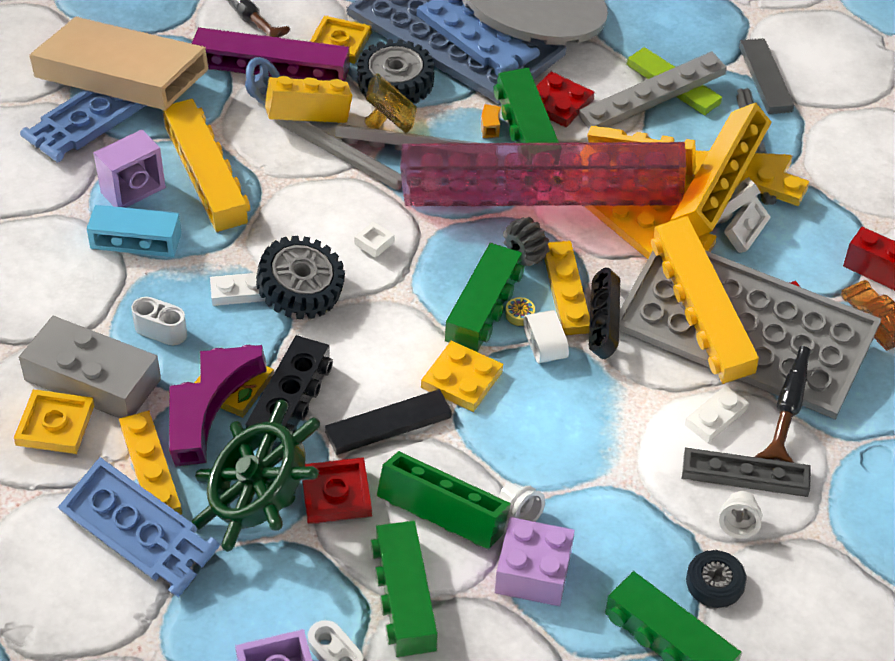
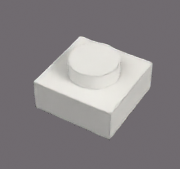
M374 221L354 236L355 245L375 258L395 242V234Z

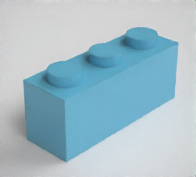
M104 205L94 206L87 226L90 249L175 257L182 233L179 213Z

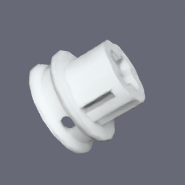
M509 483L501 490L499 498L511 503L507 517L508 521L510 517L536 522L545 507L544 494L536 491L532 486L520 487L517 484Z
M745 491L733 493L729 500L725 501L721 506L719 524L722 530L729 536L739 539L752 537L760 530L762 511L755 497Z

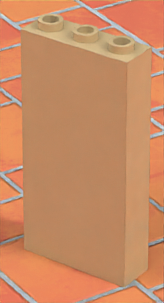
M76 16L29 54L34 77L162 110H166L209 70L206 50L203 46Z

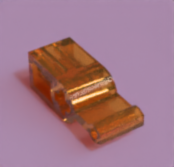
M867 280L860 281L843 289L841 297L844 301H848L853 308L882 319L874 338L886 351L894 348L895 302L888 295L883 294L880 296Z

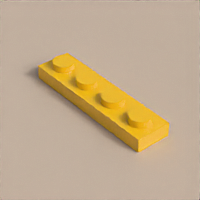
M571 241L549 242L550 251L546 254L544 261L556 313L565 335L589 334L590 316Z
M150 411L119 418L120 427L138 484L181 515V504Z

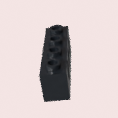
M295 335L247 420L246 428L257 423L269 422L277 401L285 400L288 404V409L282 425L293 433L297 430L299 421H304L308 414L309 403L312 397L316 398L320 392L321 381L324 375L328 376L331 372L333 359L330 358V347L328 344ZM275 442L271 451L278 447L282 442Z

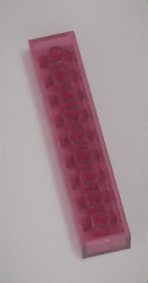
M685 142L402 144L400 171L405 206L679 205L684 197Z

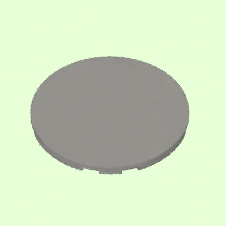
M462 0L466 8H471L474 11L476 18L491 28L529 42L531 38L544 40L545 44L565 45L567 41L573 40L581 43L595 37L602 31L608 14L604 0Z

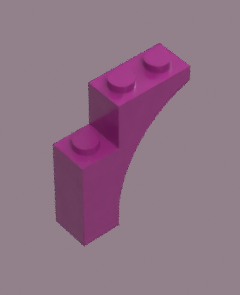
M244 345L236 348H214L200 351L201 383L184 382L180 385L169 386V451L175 466L207 463L208 435L218 410L238 387L248 380L267 372L266 358L262 345Z

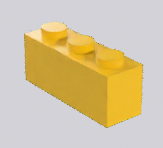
M287 76L269 77L265 108L269 119L347 123L352 93L348 82L339 79L324 81L315 78L291 79Z

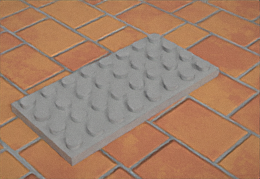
M705 250L759 357L756 373L738 380L779 396L787 375L797 357L799 347L806 346L811 349L808 360L802 406L836 419L882 319ZM652 251L620 308L619 331L710 368L708 353L706 349L702 350L700 348L694 325L690 326L685 316L686 308L683 302H678L675 297L672 279L666 278L660 255L656 256L654 251Z

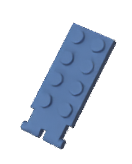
M430 0L417 7V17L482 66H491L495 69L497 77L498 73L516 70L519 65L523 66L540 56L537 47L530 48L521 39L499 32L474 16V11L471 8H466L462 0Z
M83 90L40 117V123L30 129L24 127L20 132V136L35 147H40L42 152L56 162H60L64 158V154L71 149L79 150L146 105Z
M101 457L98 458L57 507L61 512L155 582L161 577L170 583L171 586L168 591L177 598L180 597L197 575L190 569L193 563L203 568L221 545L212 537L207 542L195 534L198 528L193 523Z

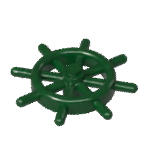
M285 400L277 401L269 422L257 423L246 429H243L240 422H232L230 424V431L233 439L220 452L211 469H199L195 474L198 481H208L207 500L209 506L199 513L191 523L200 530L218 516L229 524L221 544L224 551L233 550L241 528H251L268 521L272 530H280L283 527V522L279 511L282 508L289 507L296 498L294 494H296L295 491L300 481L314 480L319 476V471L316 467L305 466V448L302 442L318 430L320 421L317 418H311L293 433L282 425L288 409V404ZM275 442H282L271 452ZM258 448V451L255 456L253 451ZM282 460L281 467H274ZM231 481H237L230 487ZM256 493L258 498L252 502L254 494ZM239 497L236 507L231 508L230 504Z

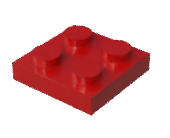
M552 71L536 85L549 119L565 128L579 115V110L587 107L594 100L595 91Z
M364 457L305 464V466L316 467L319 471V476L316 479L302 480L308 524L372 517V505Z

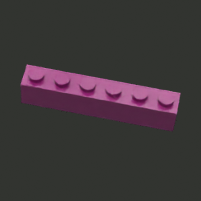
M198 27L191 43L205 47L208 68L213 70L246 74L249 61L253 58L261 57L270 61L278 70L280 76H287L291 79L315 78L324 81L339 79L345 82L350 68V51L347 46ZM259 65L255 67L254 75L260 73Z

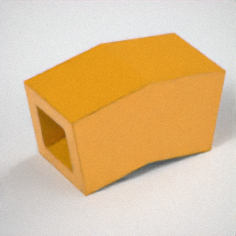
M484 105L481 114L483 138L499 137L500 106Z

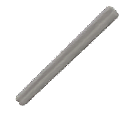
M275 119V122L391 188L400 190L404 186L405 177L402 174L309 122Z

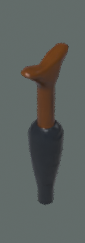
M227 0L243 20L253 22L266 36L279 38L289 33V26L272 27L259 15V8L251 0Z
M806 346L799 347L797 357L778 397L777 409L780 412L773 441L765 450L755 456L757 458L778 459L794 463L784 445L792 417L800 412L803 403L808 360L811 349Z

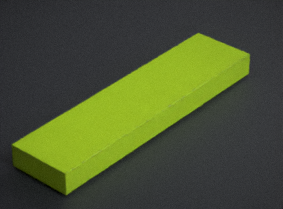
M645 47L627 58V66L647 79L675 68L674 65ZM705 85L698 86L676 96L704 116L722 102V96Z

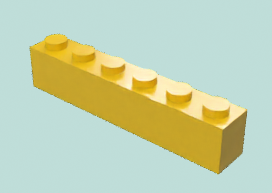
M193 98L172 103L166 110H162L164 126L215 232L247 224V212L251 210L248 197L241 194L238 178L232 177L230 162L228 159H223L222 147L219 141H214L213 129L210 124L206 125L203 109L201 107L197 108Z
M756 102L731 112L671 218V221L688 216L697 236L714 230L772 123Z
M688 216L655 226L654 239H651L654 254L656 256L660 255L663 261L662 268L666 278L672 279L675 297L678 302H683L686 308L685 316L690 326L694 325L700 348L702 350L706 349L708 353V362L714 375L718 374L722 384L755 374L759 357Z

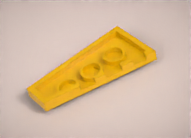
M591 126L587 134L589 148L597 153H609L625 161L634 160L642 162L651 168L660 167L670 170L676 175H694L696 169L695 140L686 139L685 143L674 142V138L662 135L661 140L651 139L647 133L641 132L628 136L624 130L598 126Z

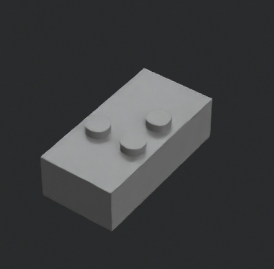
M54 315L19 356L25 381L56 393L92 397L95 409L117 418L136 414L161 380L157 355Z

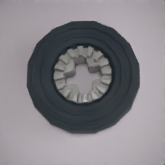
M719 550L704 551L696 555L690 562L686 575L688 591L694 599L703 605L714 608L728 607L736 603L744 593L747 580L744 566L740 561L728 552ZM715 575L720 576V581L713 584L711 578H714Z

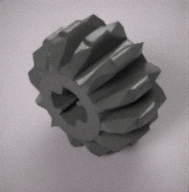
M522 217L521 219L514 220L503 232V237L505 238L504 245L509 249L522 252L521 265H536L550 251L548 246L550 241L544 234L545 230H542L540 223L534 222L531 217Z

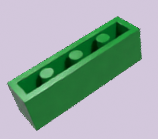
M529 67L498 73L497 84L493 88L496 100L501 102L503 119L505 121L508 120L510 125L511 140L517 143L520 162H524L527 172L558 167L562 149Z
M489 243L446 320V342L454 341L478 352L482 343L489 341L494 321L498 322L500 320L504 302H509L513 295L514 283L516 281L520 282L525 269V266L521 265L522 252Z
M400 451L382 465L376 495L394 506L403 508L421 519L428 520L444 528L446 531L455 533L472 541L475 545L482 546L488 550L504 534L511 505L510 502Z
M413 520L376 525V539H371L370 543L372 558H379L380 563L379 567H375L377 586H384L385 595H380L383 616L389 615L390 624H385L388 645L394 644L396 657L437 652L438 634L416 522Z
M635 571L629 574L608 595L605 614L610 621L631 633L640 645L646 648L649 647L663 661H740L742 652Z

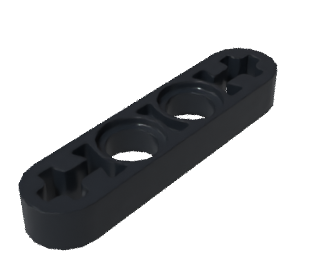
M608 267L598 271L591 283L589 349L600 359H606L613 355L619 344L621 280Z

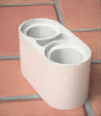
M147 296L140 297L133 302L131 306L135 330L138 334L172 346L179 345L186 340L185 313L181 308Z
M554 310L524 316L525 334L538 364L568 358L569 347L567 338Z

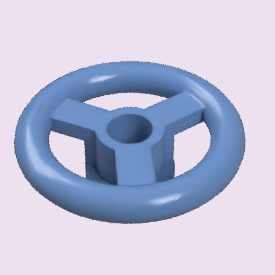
M256 57L250 60L247 65L245 87L251 97L265 106L266 97L263 95L267 93L268 71L273 78L280 77V74L270 61L265 58ZM259 65L260 73L254 76V69Z

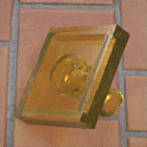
M377 73L370 80L366 100L376 109L365 118L364 122L369 128L378 129L389 119L407 134L414 126L417 107Z

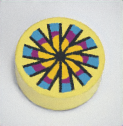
M522 297L513 298L506 305V319L513 325L524 326V316L534 314L535 306L529 299Z

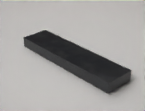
M438 389L325 425V433L335 454L339 455L452 418V411L442 392Z

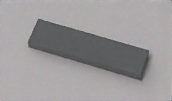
M765 38L740 40L739 48L767 114L793 112L794 103Z
M685 447L681 479L808 497L810 492L811 465Z

